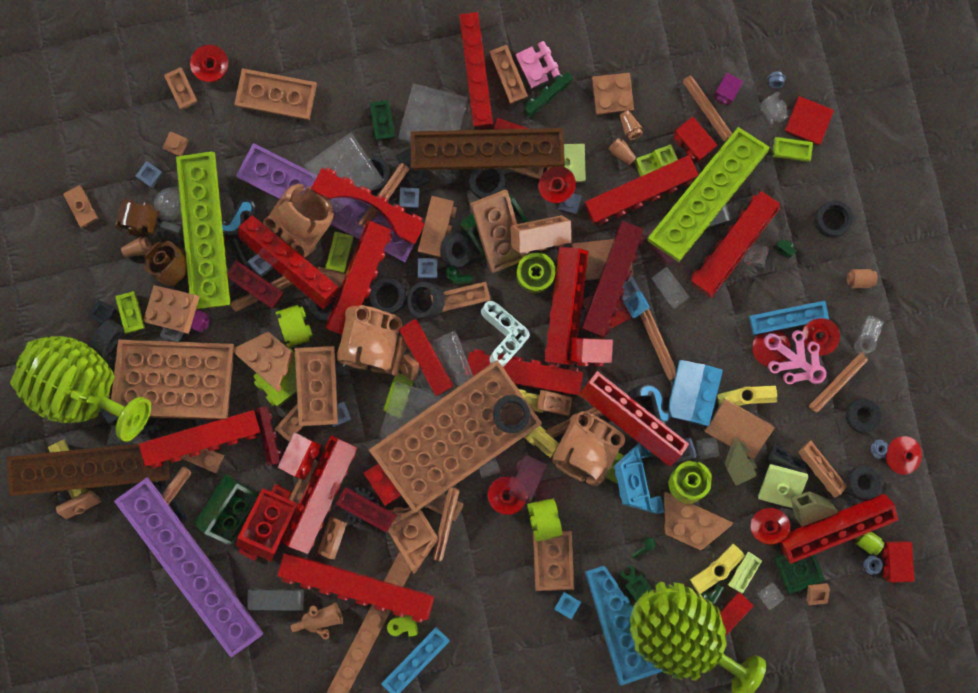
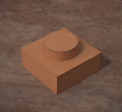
M170 131L162 149L174 155L182 156L189 140Z
M410 354L403 355L400 371L410 381L417 380L419 364Z
M828 584L808 585L806 600L809 605L828 603L830 591Z

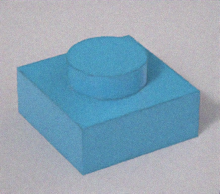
M640 291L623 301L632 318H636L650 309Z
M563 592L554 609L572 619L581 601Z

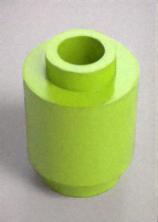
M872 531L856 537L854 541L855 544L869 554L873 553L874 555L879 554L885 544L882 538Z

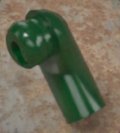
M450 266L447 268L446 276L454 285L472 284V275L462 276L455 267Z
M716 583L711 592H703L701 595L704 599H708L714 604L724 588Z

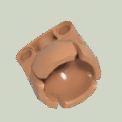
M296 184L286 189L270 215L264 219L263 224L305 258L316 249V244L333 221L334 212H332L333 207L329 199H325L310 191L311 186L304 189L303 184Z
M362 305L349 307L345 312L346 321L338 348V361L347 366L366 370L368 365H370L373 372L389 373L393 364L399 329L402 327L401 319L391 313Z
M586 411L576 413L570 418V424L553 455L552 462L556 464L560 471L575 480L583 482L586 479L588 485L598 486L604 481L620 447L624 445L625 437L615 427ZM579 416L584 420L583 426L578 422ZM612 436H613V437L615 438V440H616V444H615V445H613L612 442H611V437H612Z

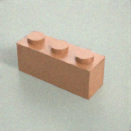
M431 196L418 248L419 254L441 259V242L446 235L451 233L452 225H449L450 220L455 218L457 207H454V201Z
M562 215L510 226L511 248L520 254H528L533 250L542 251L552 246L562 247L566 243H571V220Z

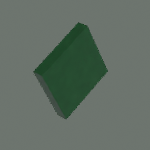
M784 554L774 558L789 595L808 588V585H816L826 581L815 554L791 564Z

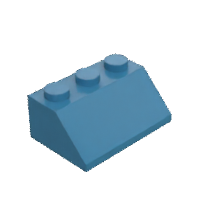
M679 360L667 408L669 417L709 426L723 370L704 364Z

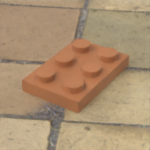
M154 285L143 322L189 334L200 296Z

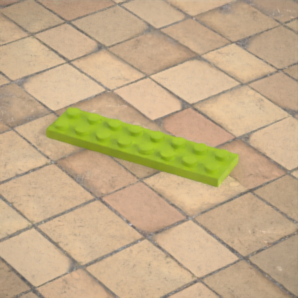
M738 127L648 237V242L680 262L767 154L770 147Z
M215 152L177 156L176 162L189 293L200 296L196 309L230 305Z

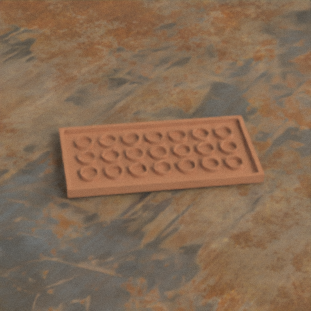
M498 360L488 365L369 449L414 513L542 424L526 401L531 416L528 425L523 430L510 434L503 432L497 427L493 419V408L500 398L506 395H516L525 400ZM507 403L501 408L500 418L505 424L510 426L516 425L522 420L523 410L517 403Z

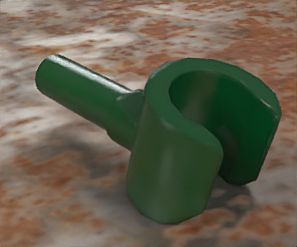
M653 537L643 540L645 546L631 555L633 559L643 552L654 549L655 542Z

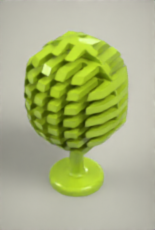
M51 336L50 338L43 337L27 343L25 350L16 361L17 367L10 384L26 406L43 418L54 422L58 421L59 423H78L97 417L101 409H104L119 417L116 424V435L125 442L134 439L142 431L151 413L150 400L144 397H137L124 407L109 399L110 388L115 379L114 373L108 368L109 365L99 353L81 341L78 342L76 339L64 336Z
M659 582L656 585V590L652 589L649 593L647 590L638 599L630 617V632L638 656H643L646 662L652 663L655 668L662 670L666 675H672V678L683 680L682 677L688 678L691 676V680L696 681L701 677L700 673L710 672L718 664L734 675L731 685L732 693H754L764 678L766 661L760 656L755 655L749 657L740 665L723 654L727 646L726 630L722 622L720 610L717 606H713L711 601L704 599L701 594L695 593L690 587H684V584L673 582L674 586L669 584L667 587L664 582Z

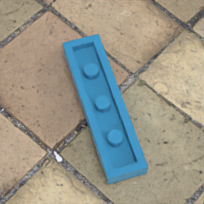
M825 301L749 316L753 335L805 325L817 318L829 319Z
M435 627L381 684L390 693H400L447 645L450 639Z

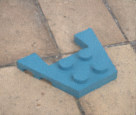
M638 443L615 465V475L618 480L622 504L655 514L664 513L662 497L655 496L650 498L642 458L653 456L652 452Z

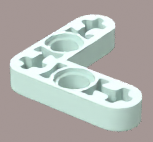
M488 301L481 309L482 316L506 336L491 354L490 363L498 360L497 357L503 353V358L498 361L504 367L527 341L530 333L525 326L494 301ZM504 319L508 321L509 326H504L501 323V320ZM520 333L522 336L517 341L515 337ZM505 343H510L514 350L507 349Z

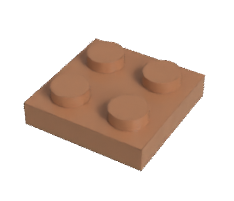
M630 73L592 77L596 115L634 111Z

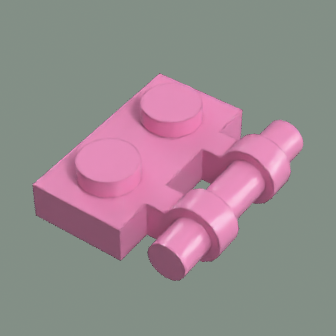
M544 41L538 43L540 51L535 53L532 46L515 54L531 90L549 81L547 74L552 73L554 78L560 75L558 71L559 66L557 62H554L551 56L552 52ZM544 58L548 66L543 68L539 59Z

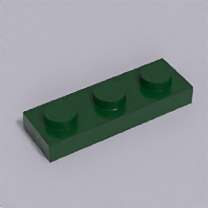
M569 72L565 75L560 74L557 76L552 86L544 87L540 91L539 97L536 99L532 98L525 104L524 113L528 118L532 117L572 83L573 77Z

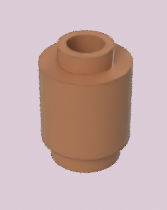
M852 269L847 275V283L851 288H871L877 285V272L871 269Z

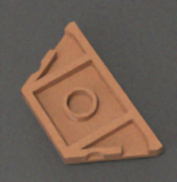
M266 332L235 347L233 350L235 355L276 391H280L281 386L279 384L283 376H286L288 366L295 355L270 332Z
M665 491L663 493L665 534L694 548L704 549L733 524V522L696 505L683 504L670 493Z
M410 506L407 508L396 507L393 510H388L397 515L388 533L412 573H415L437 542L438 537L421 509L414 513Z

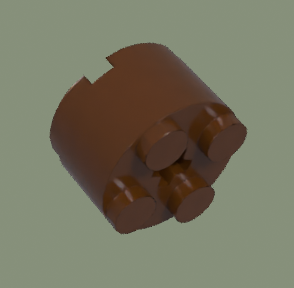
M123 199L119 207L115 228L119 231L124 228L127 230V234L148 237V234L153 237L158 218V212L153 209L154 206L149 203H142V205L134 204L135 202L132 200Z
M171 241L155 243L145 255L146 265L144 264V269L163 285L173 287L187 273L186 254Z

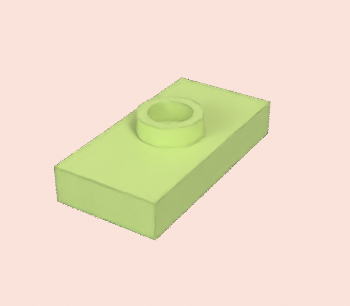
M748 552L742 563L737 567L736 573L728 585L743 594L762 560Z

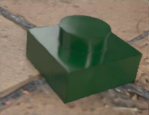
M781 239L773 247L787 259L791 258L797 251L788 240Z

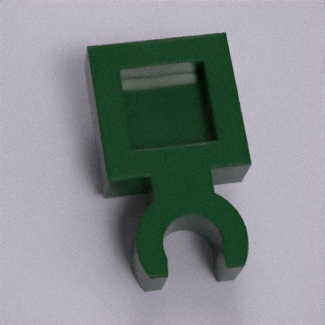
M630 565L628 568L631 570V574L626 576L621 571L620 575L624 580L629 581L625 587L637 602L647 590L649 593L652 589L642 575L635 576V569Z

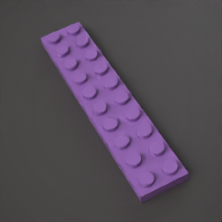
M254 143L236 175L238 179L278 199L290 186L303 184L304 189L308 186L312 187L318 176ZM351 198L329 199L333 207L332 212H334L333 221L330 225L360 239L364 228L359 225V222L370 205ZM380 212L372 221L392 229ZM392 229L391 241L388 245H385L384 252L405 263L414 245L396 237Z
M148 477L114 501L230 657H233L263 635L262 630Z

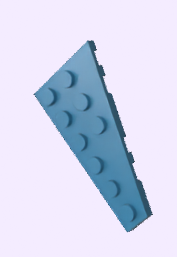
M600 566L585 571L619 685L622 686L662 672V670L655 668L652 663L646 662L643 656H638L635 651V643L630 632V617L633 607L607 568Z

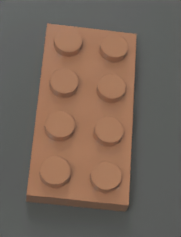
M242 68L234 105L240 108L310 121L317 83Z
M505 189L470 203L490 271L495 273L519 263L526 254H520L511 248L510 226L516 225L517 222L508 191Z
M334 346L295 348L299 426L338 424Z

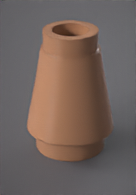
M630 111L620 114L625 136L629 140L639 138L643 134V127Z
M619 137L608 148L611 151L610 154L628 165L636 158L626 142Z
M139 237L121 247V251L125 258L146 255L151 247V243L147 237Z

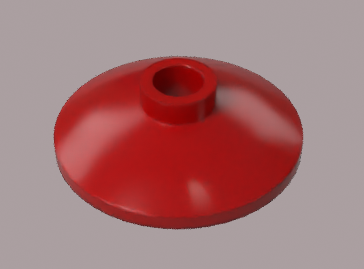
M203 45L192 54L190 67L193 74L199 80L214 82L225 75L228 69V58L220 47ZM209 63H214L212 68H208Z
M551 167L542 174L539 180L541 196L551 203H561L568 200L576 188L575 176L566 167ZM562 184L560 189H556L557 185Z
M813 319L802 330L805 334L804 348L808 351L807 344L811 341L818 343L820 346L819 356L831 353L839 344V329L829 319ZM818 332L823 333L821 338L816 337ZM816 345L811 346V351L816 349Z
M779 330L758 334L753 341V355L760 364L768 367L771 361L781 363L788 359L777 349L771 351L764 344L765 337L773 333L779 336L781 343L791 350L789 339ZM769 339V344H773L775 339Z
M900 436L889 444L886 460L892 471L897 474L907 475L919 467L922 451L915 439Z
M501 477L491 484L488 490V501L496 512L503 515H512L520 511L524 506L526 491L524 486L515 478ZM503 495H508L509 500H504Z
M762 509L751 520V532L761 543L768 545L778 544L789 535L790 522L788 517L778 509ZM772 527L774 530L768 531L767 528Z

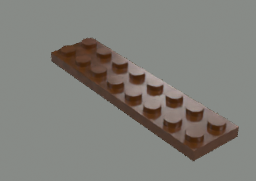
M564 128L411 131V170L565 166Z
M139 444L6 457L9 496L140 483L147 477L150 481L171 479L169 460L161 462L162 466L153 469L150 468V465L145 466Z

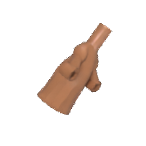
M333 603L318 611L316 606H311L309 613L302 617L301 622L291 625V630L296 632L306 629L312 633H318L323 639H328V629L322 630L321 628L343 624V616L337 603Z

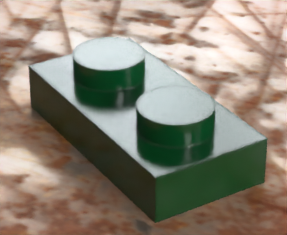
M389 100L370 103L376 141L395 139Z

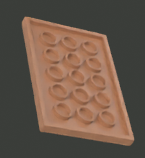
M118 340L114 371L115 379L113 381L111 400L126 407L133 399L144 397L151 402L149 417L226 419L228 418L234 358L233 350L235 346L234 344Z

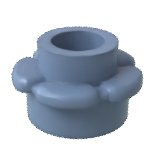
M779 71L772 72L767 77L769 86L772 88L783 87L786 76L782 75Z
M876 440L871 445L873 456L878 459L881 457L885 458L889 444L883 442V440Z
M871 555L868 559L864 560L863 566L868 574L873 575L874 573L878 574L881 572L883 563L880 558Z

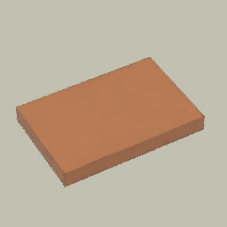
M614 239L572 244V248L589 251L585 281L598 280L600 278ZM632 263L629 269L632 271L631 276H633Z
M724 398L712 416L709 426H706L704 431L731 446L733 439L738 437L740 443L744 441L749 450L746 455L754 459L775 427Z
M562 531V536L539 542L535 541L533 533L535 591L574 590L572 531Z

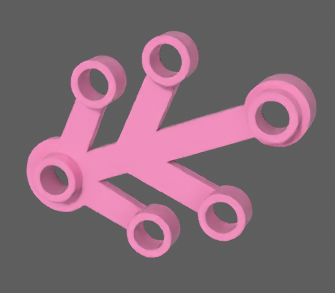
M797 330L792 334V339L796 343L797 354L781 343L780 337L776 334H768L765 337L764 344L770 350L777 349L792 360L781 363L771 361L768 369L772 373L795 368H802L806 371L798 374L786 372L783 375V380L787 384L803 380L819 384L825 380L826 370L820 366V346L818 343L811 341L807 344V350L811 353V365L806 362L804 349L805 334ZM797 334H801V338L799 340H796ZM774 338V343L769 344V339ZM816 345V349L811 351V346ZM774 364L778 365L776 370H772ZM819 371L818 376L814 377L813 373ZM792 375V379L787 381V376Z

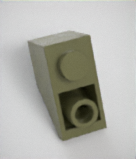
M738 437L733 439L725 461L726 468L736 486L757 476L754 471L757 466L753 458L748 459L746 453L749 450L744 441L740 443Z
M810 491L791 498L793 515L801 526L838 514V511L829 499Z

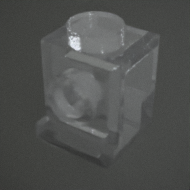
M778 91L759 105V108L771 125L776 121L779 124L788 118L786 115L788 112L786 110L787 106L783 100H779L778 96L780 93Z

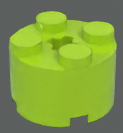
M529 253L525 255L517 267V281L524 290L536 294L547 290L555 278L553 261L542 253ZM533 269L535 271L540 270L539 277L536 275L532 276Z
M296 305L276 312L277 317L281 316V318H278L284 340L285 342H290L286 344L287 348L310 341L309 338H312V333L309 325L305 326L303 320L306 319L303 306L298 307Z
M686 461L680 464L671 474L668 481L669 489L672 495L683 504L695 503L710 491L712 476L704 464Z
M554 498L527 504L529 515H533L530 516L532 530L536 529L533 531L536 542L562 536L561 523Z

